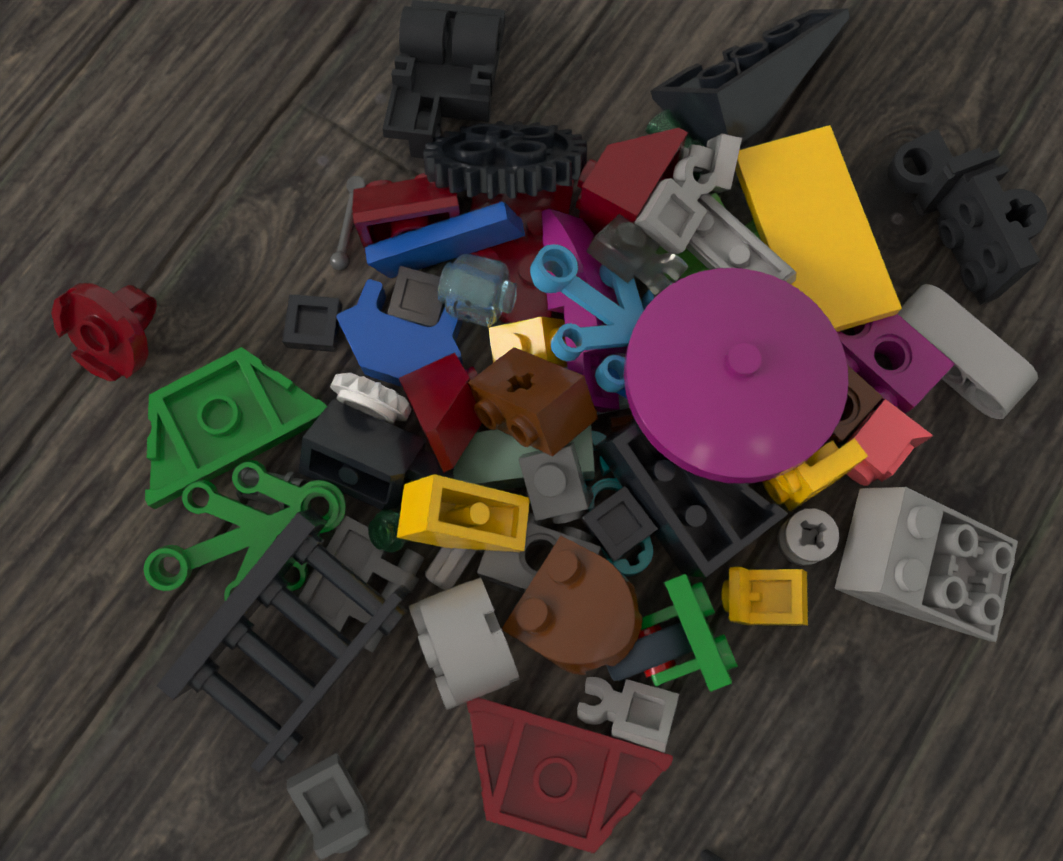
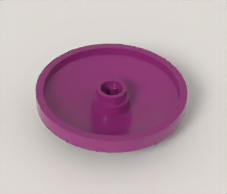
M716 268L691 274L676 281L660 292L648 304L633 329L624 362V383L628 404L633 417L646 438L661 454L682 469L695 475L724 483L741 484L766 481L782 476L806 462L823 446L835 430L844 411L848 392V367L842 343L832 323L820 307L802 291L784 280L760 271L743 268Z

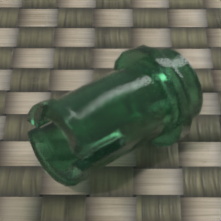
M383 510L377 513L368 527L369 538L377 549L395 552L402 549L405 542L410 541L397 538L400 511Z

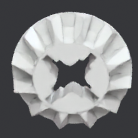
M351 372L336 374L330 386L338 394V401L390 424H394L395 420L407 421L412 410L406 398L396 394L395 390L381 385L380 382H374L364 376L359 377Z

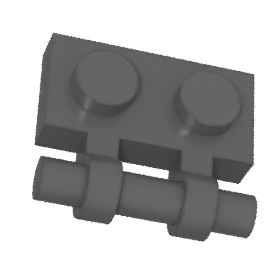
M346 515L326 547V550L369 586L375 575L389 581L381 594L386 600L401 585L410 590V593L413 592L419 581V578L415 576L425 559L420 554L407 548L397 566L389 563L384 558L393 541ZM315 569L298 597L342 635L352 617L365 623V626L372 618ZM378 631L365 646V649L374 653L384 634Z

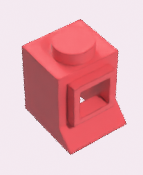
M884 399L876 410L870 411L845 442L847 444L855 438L868 455L866 459L849 471L847 475L863 486H868L876 479L883 482L897 471L914 448L933 437V435L888 400Z

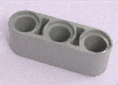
M929 284L920 286L897 313L955 364L941 379L976 409L991 418L1004 419L1038 380L1037 372L1025 358L952 297L936 286Z

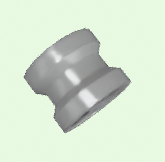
M816 508L803 509L788 518L780 526L777 535L778 547L782 555L789 562L799 566H810L829 557L836 550L839 542V530L834 519L826 512ZM817 535L816 545H814L815 536Z

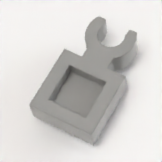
M696 155L686 157L676 164L673 171V179L668 178L659 181L634 222L671 255L683 253L707 212L697 200L700 195L712 191L717 183L718 175L715 172L702 175L698 182H696L693 177V169L699 160Z
M587 677L585 693L598 696L602 702L596 706L579 702L577 708L578 719L592 725L603 723L606 720L614 722L611 737L665 753L678 703V693L626 679L623 692L621 693L614 691L611 685L602 678Z

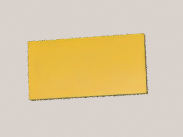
M831 126L821 127L739 150L735 171L761 241L796 271V280L791 285L802 291L820 307L836 332L897 315L902 307Z

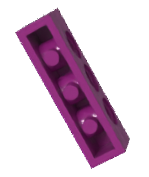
M898 314L853 327L855 335H846L841 331L837 332L845 352L847 365L883 396L874 406L876 408L886 399L906 414L955 365ZM874 353H881L887 356L892 363L893 370H886L880 367L875 360Z

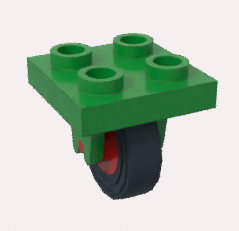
M686 574L664 582L674 605L643 617L640 634L631 651L615 666L606 664L613 681H620L644 672L646 677L651 676L655 686L701 669L710 692L732 684L728 670L738 667L725 634L714 638L706 617L715 614V611L702 581L692 585ZM679 616L680 623L664 629L661 628V623ZM694 652L695 658L678 665L676 664V658Z

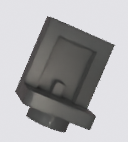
M574 442L568 443L553 457L540 450L520 456L518 460L536 521L552 517L553 523L560 524L576 520L584 515L583 510L589 508L594 495L591 486L586 487Z
M338 753L287 779V791L313 833V849L319 860L334 853H344L351 850L363 837L370 833L367 804Z

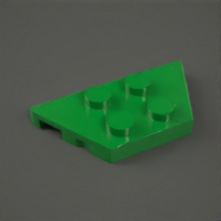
M242 347L149 394L148 419L151 422L152 429L147 438V459L151 461L150 489L145 490L147 505L157 509L182 496L184 489L189 484L198 480L210 481L237 467L239 464L309 429L327 405L297 387L278 371H274L266 366L259 358Z

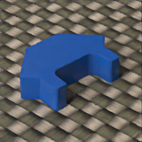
M368 279L357 305L338 313L336 316L363 373L367 376L402 387L399 380L400 377L454 352L463 366L461 353L455 343L463 323L459 307L455 308L458 313L456 314L453 310V305H445L439 322L435 326L425 327L382 313L381 310L386 300L383 285L381 282Z

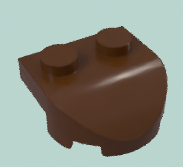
M560 536L502 627V630L561 669L573 674L586 675V671L606 664L615 666L626 657L640 634L642 615L638 611L635 587L613 564L596 553Z

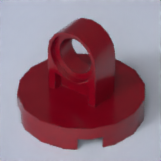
M78 283L54 300L51 312L54 328L59 338L66 333L68 334L71 342L77 348V350L71 353L72 357L90 373L107 381H116L121 376H126L125 378L127 379L145 365L149 351L144 330L151 323L156 313L157 301L154 297L134 285H127L113 294L109 290L93 283Z

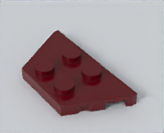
M572 180L571 186L556 185L555 192L542 190L537 192V196H531L527 193H518L516 198H510L507 194H498L495 198L488 199L487 193L473 196L470 212L499 202H505L522 219L525 236L461 256L456 280L457 291L474 303H480L489 308L491 314L505 324L537 317L552 318L553 311L548 310L547 294L540 291L534 285L530 274V267L539 251L544 247L542 211L553 209L569 215L575 180Z
M480 697L467 702L486 820L590 853H595L612 834L615 826L624 816L631 812L642 799L641 796L672 764L673 756Z

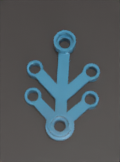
M550 244L544 246L530 267L532 281L540 291L544 293L562 292L607 324L591 327H580L572 323L562 325L551 339V349L555 356L564 361L577 359L584 350L628 346L633 329L645 308L655 298L654 296H657L670 286L663 282L654 283L643 295L641 303L633 277L635 273L634 262L628 255L621 252L611 253L599 269L601 280L607 286L614 288L619 306L576 276L578 272L577 260L570 250L561 245ZM611 266L619 268L623 275L617 274ZM546 270L551 271L555 276L551 275ZM562 337L570 338L575 343L576 348L567 346ZM610 355L596 369L595 379L603 390L613 393L620 391L625 386L624 357ZM607 368L617 371L620 379L613 378Z

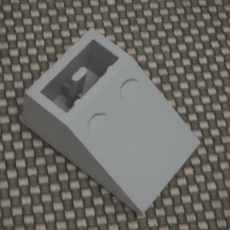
M907 487L859 489L835 589L884 609L987 641L996 642L1018 541Z

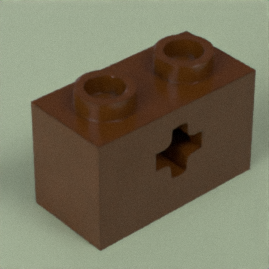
M513 347L468 382L476 401L474 411L487 428L491 430L498 429L514 437L522 446H532L552 457L598 419L583 375L516 347Z

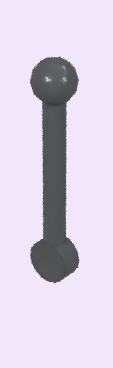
M352 176L346 183L350 196L337 252L333 253L330 257L331 266L338 271L346 269L349 265V257L346 253L354 222L352 214L353 189L366 187L364 179L360 176Z

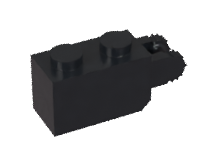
M335 399L329 403L302 439L298 473L313 480L332 482L343 493L383 511L398 508L402 502L404 484L433 474L454 479V468L443 472L435 454L425 451L426 439Z

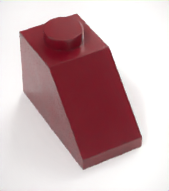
M455 352L399 378L443 472L454 468L482 424L474 411L476 401L468 384L478 373L473 366L465 370Z

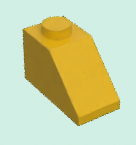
M433 474L404 484L397 538L444 548L522 552L525 550L530 499L529 497Z

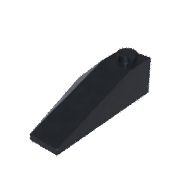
M848 8L809 10L763 32V41L749 43L741 47L735 45L722 51L724 61L703 70L702 65L697 63L682 70L650 90L652 99L682 130L688 132L687 136L696 145L707 147L708 140L723 133L742 138L741 149L748 143V138L769 123L850 18Z

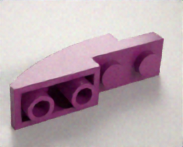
M553 209L542 211L543 245L557 244L570 250L578 264L576 276L619 306L614 288L607 286L601 280L599 269L606 260L607 255L583 219ZM546 270L548 273L555 276L551 271ZM562 292L546 293L548 310L563 313L565 324L572 323L580 327L607 325ZM565 337L566 345L576 348L575 343L570 338ZM628 346L584 350L577 359L567 361L569 370L585 377L596 412L605 413L620 410L619 394L603 390L596 382L595 372L606 357L610 355L625 357Z

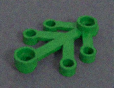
M255 460L245 461L234 469L232 481L235 488L245 494L258 491L290 507L273 514H268L219 494L216 486L207 480L193 482L184 489L182 494L183 505L188 511L195 514L206 512L240 527L186 549L177 545L160 547L152 552L145 561V578L152 587L161 591H171L189 579L192 569L249 547L236 579L225 589L224 600L226 601L233 592L234 587L240 584L297 512L311 509V500L314 497L320 496L325 498L329 503V511L327 514L320 516L328 523L320 533L328 532L336 528L345 516V496L338 486L326 480H313L300 487L267 473L265 466ZM250 467L257 471L259 481L256 486H248L242 481L241 474L244 468ZM199 487L207 491L209 501L206 506H199L193 501L192 492L195 488ZM166 557H174L178 560L180 564L178 574H171L165 570L164 559ZM297 561L294 563L293 566L300 571V580L293 583L289 582L287 588L290 591L299 589L307 580V562L302 566Z

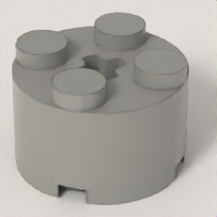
M481 578L465 582L409 606L419 633L418 639L429 668L433 667L435 675L438 677L435 680L447 710L519 680L511 652Z

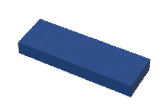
M499 202L370 244L368 247H365L368 265L388 278L397 277L400 266L419 270L524 237L525 232L522 219L505 202Z

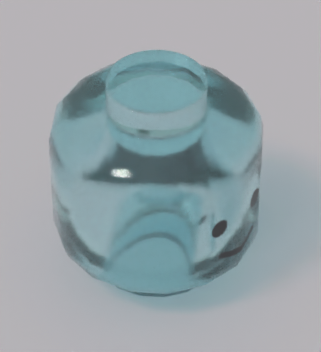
M462 254L458 256L454 263L448 262L444 266L439 280L438 300L445 304V310L451 318L477 325L491 326L499 320L502 312L510 314L513 310L517 296V283L510 282L509 269L504 262L473 254Z

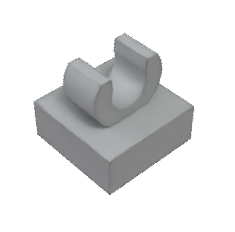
M722 133L708 140L707 147L692 144L690 149L684 148L681 160L696 155L699 160L693 169L694 173H701L700 177L711 172H715L718 175L716 186L709 193L716 192L718 194L731 190L742 138Z

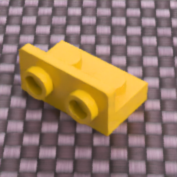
M855 438L840 448L831 441L794 470L762 482L770 497L777 504L784 503L791 512L841 479L866 459L868 455Z

